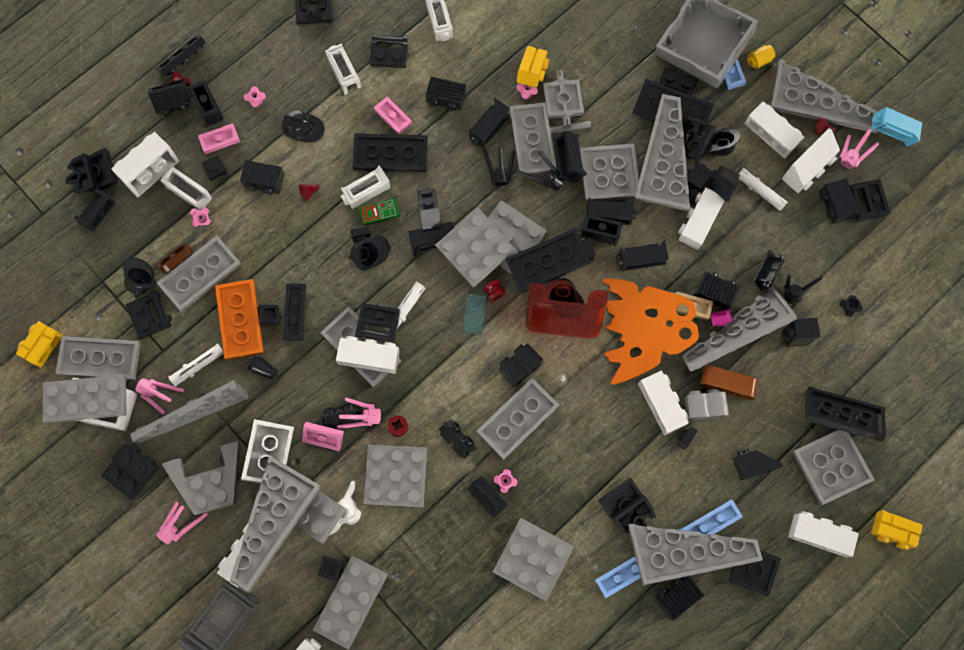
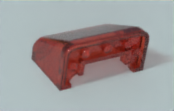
M530 283L525 326L529 331L590 339L596 338L600 334L608 301V291L595 290L589 294L587 304L548 300L549 293L546 286Z

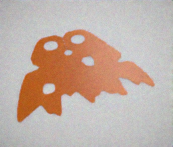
M621 279L602 280L603 283L610 285L609 291L618 294L622 298V300L603 301V305L608 308V312L615 316L611 320V324L605 328L623 334L620 341L625 342L623 347L604 353L610 362L621 364L611 381L612 385L625 382L653 369L660 364L663 351L669 355H676L698 340V327L692 322L696 316L695 304L692 300L650 286L645 287L639 292L638 286L631 281ZM681 304L686 305L689 309L688 314L685 316H680L676 312L677 307ZM657 309L658 316L655 318L649 317L645 314V310ZM668 320H671L673 322V325L671 327H668L666 325V322ZM686 327L691 330L692 335L689 339H682L679 336V331L682 328ZM639 347L642 350L641 355L632 358L630 350Z

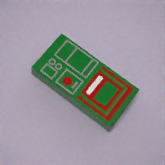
M395 198L359 207L364 226L400 217Z

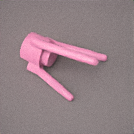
M868 129L855 150L850 149L847 151L851 135L847 136L843 151L839 156V159H841L840 163L848 169L857 168L859 163L879 145L876 142L859 158L858 151L871 133V129Z
M142 378L136 386V392L140 393V397L151 404L162 415L165 414V411L149 397L156 395L167 402H171V399L158 392L156 386L184 392L182 388L157 382L153 379L149 381Z
M345 398V401L367 408V410H363L362 415H339L340 419H362L363 422L337 425V429L379 424L381 411L374 408L373 404Z
M176 502L156 536L166 544H170L172 540L177 542L182 535L202 521L208 513H204L179 533H176L178 529L173 524L184 509V506H180L175 513L179 505Z

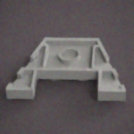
M239 441L220 446L225 466L186 477L181 458L162 463L195 516L235 504L236 475L239 462L238 451L240 449Z

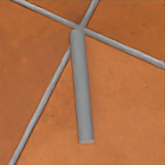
M591 121L572 123L570 128L568 126L564 128V125L550 127V132L555 134L591 128Z

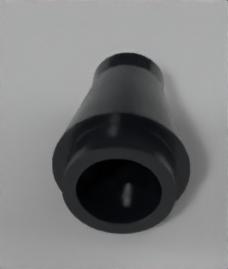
M255 355L247 368L253 374L272 380L278 372V369L274 368L261 356L257 357Z

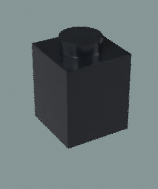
M697 162L687 175L689 187L696 189L699 193L713 171L707 165Z

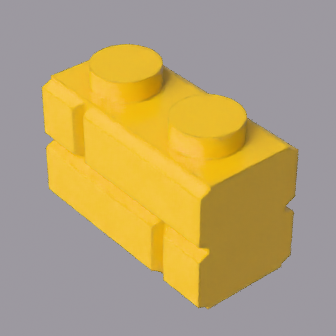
M531 46L526 48L518 70L517 83L528 84V86L536 88L539 81L543 82L545 76L543 69L547 70L549 59H547L548 52L546 50H537Z
M38 321L30 327L27 338L19 343L16 354L42 368L63 335Z
M882 510L876 513L871 534L877 536L878 541L884 543L891 541L897 543L896 547L909 550V548H916L918 546L919 535L923 525Z

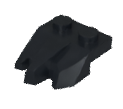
M106 148L91 155L85 153L73 158L67 166L68 169L73 170V173L66 177L65 184H76L74 193L94 192L96 188L104 190L118 183L116 174L112 171L113 163L109 150Z
M630 477L598 500L615 525L622 532L629 535L628 524L647 527L645 518H656L651 503Z

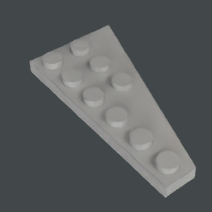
M662 94L635 199L690 211L681 99Z
M772 285V287L767 289L768 292L764 296L759 295L754 299L755 303L750 307H744L731 317L732 322H728L718 332L713 331L709 334L710 338L708 340L699 342L686 352L682 358L690 372L789 324L797 319L796 314Z
M233 380L198 399L188 401L187 405L147 426L137 428L135 432L130 434L132 441L137 444L143 443L249 398L248 393Z
M270 455L248 521L247 531L242 540L241 550L237 556L230 578L231 583L248 593L321 489L319 484Z

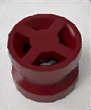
M498 279L489 282L482 288L488 294L489 302H494L506 294L505 290L501 288V282Z
M396 415L389 420L388 429L393 436L401 437L407 433L408 424L404 417Z

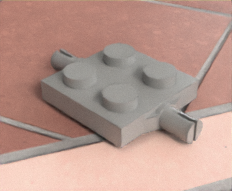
M557 70L555 72L556 81L543 83L548 119L561 118L563 119L564 128H567V126L570 128L571 117L584 115L579 80L564 79L563 70H560V73Z

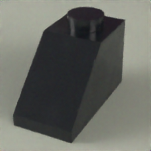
M719 166L717 171L713 170L709 178L712 181L710 188L722 199L729 202L737 187L740 174Z
M749 449L737 452L738 456L733 458L741 481L783 467L781 462L757 450L749 452Z

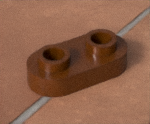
M188 243L181 244L161 259L157 264V268L162 273L171 272L179 263L192 255V248Z

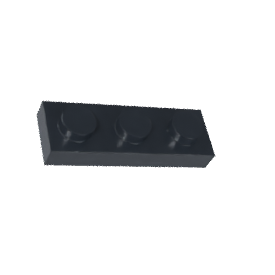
M195 35L155 69L163 76L171 75L176 70L175 67L186 63L190 59L189 56L191 54L198 53L203 49L202 45L206 43L201 36Z
M286 283L284 341H303L306 284Z

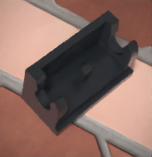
M97 188L94 190L96 192L95 197L80 217L77 215L74 217L78 223L93 232L116 203L110 195Z

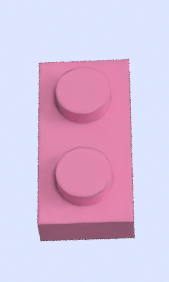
M388 97L374 107V111L397 134H401L412 125V120Z
M233 123L198 136L205 154L240 142Z
M305 422L302 442L340 451L344 431Z

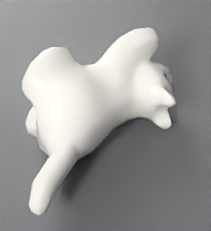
M354 481L350 483L344 498L338 502V504L346 508V511L330 535L337 532L343 523L352 525L357 523L361 517V511L357 509L356 503L351 498L355 490Z

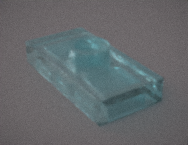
M467 294L463 333L482 334L486 296Z

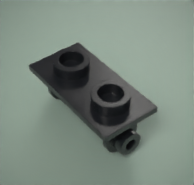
M768 250L753 280L761 291L772 287L777 276L773 271H780L785 262L784 255L777 254L775 256L771 250Z
M347 403L342 405V408L328 407L323 409V412H320L319 418H324V420H321L322 426L332 428L341 425L339 415L361 414L356 412L359 410L358 405ZM343 419L344 424L358 422V420H361Z
M449 420L444 422L445 425L439 428L440 435L448 444L453 440L456 441L451 448L460 458L466 459L470 452L477 449L474 446V441L469 436L463 434L457 422Z
M482 476L473 481L467 488L493 519L508 506Z

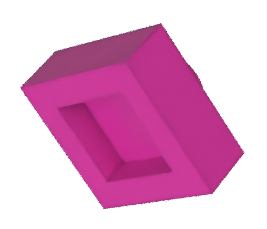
M729 309L710 314L713 326L721 327L727 325L728 322H732Z

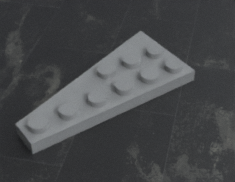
M780 58L770 103L774 111L814 120L822 117L828 123L863 131L872 129V118L877 111L864 104L856 103L851 100L850 96L836 92V89L812 75H805L800 72L801 69L785 64L786 61ZM874 129L871 132L877 133L878 131L877 129Z
M628 524L643 586L763 560L758 541L755 539L725 537L715 534L709 535L699 532Z

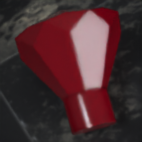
M173 72L170 79L171 82L184 78L186 85H191V78H185L179 73Z
M821 117L815 123L814 133L821 135L829 128L834 133L835 127L830 126Z
M317 183L313 185L299 184L298 188L301 197L308 201L313 193L319 190V185Z

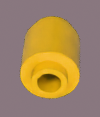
M763 45L750 52L747 58L748 65L751 68L758 69L771 62L775 58L773 47L771 45Z

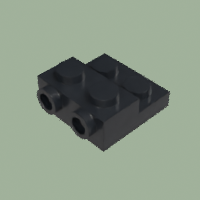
M124 443L112 457V463L101 476L130 500H134L159 468L154 465L156 461L148 455L144 457L139 453L141 449L133 443L130 445Z

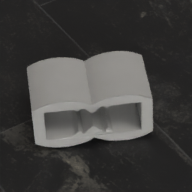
M719 389L708 390V393L691 391L684 398L686 413L689 417L687 421L726 418L729 415L726 392H720Z

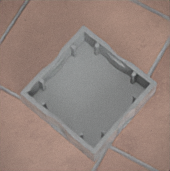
M686 0L678 17L668 27L656 45V56L718 89L756 32L758 20L737 9L727 7L718 0Z

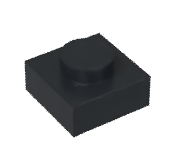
M218 155L202 162V166L210 181L227 174Z
M369 226L350 230L353 243L371 237Z
M259 304V325H279L278 305Z
M692 426L687 430L683 429L678 437L680 440L678 446L686 449L698 430Z
M323 556L318 576L338 581L344 561Z

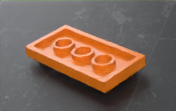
M250 279L215 285L224 359L231 360L264 354L255 281Z

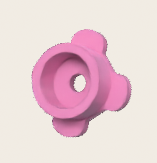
M528 84L517 85V91H520L523 99H529L538 93L537 88L528 86Z
M252 87L251 91L244 95V100L249 101L253 107L261 105L266 98L265 93H261L257 87Z
M206 207L198 210L193 208L190 211L193 217L192 225L195 227L209 225L211 222L208 216L209 209Z
M505 469L502 474L494 477V482L499 485L502 493L508 492L509 488L517 485V480L513 478L509 469Z

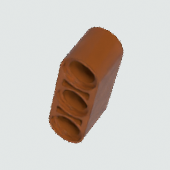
M705 365L700 386L711 390L719 389L720 392H726V394L739 398L755 400L759 380L747 375Z

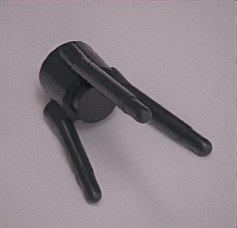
M484 147L483 152L491 175V182H494L496 186L508 185L509 181H511L515 151H511L508 170L506 171V168H503V149L500 147L499 168L495 169L494 172L487 149Z
M539 150V154L553 173L549 172L546 176L539 173L538 176L542 178L539 179L519 169L516 170L518 174L534 180L547 188L550 187L554 191L559 190L564 182L563 179H560L559 171L541 150Z
M788 274L786 284L783 286L785 298L790 301V304L802 302L800 298L802 293L821 281L823 277L820 276L804 287H800L796 284L790 285L791 274Z

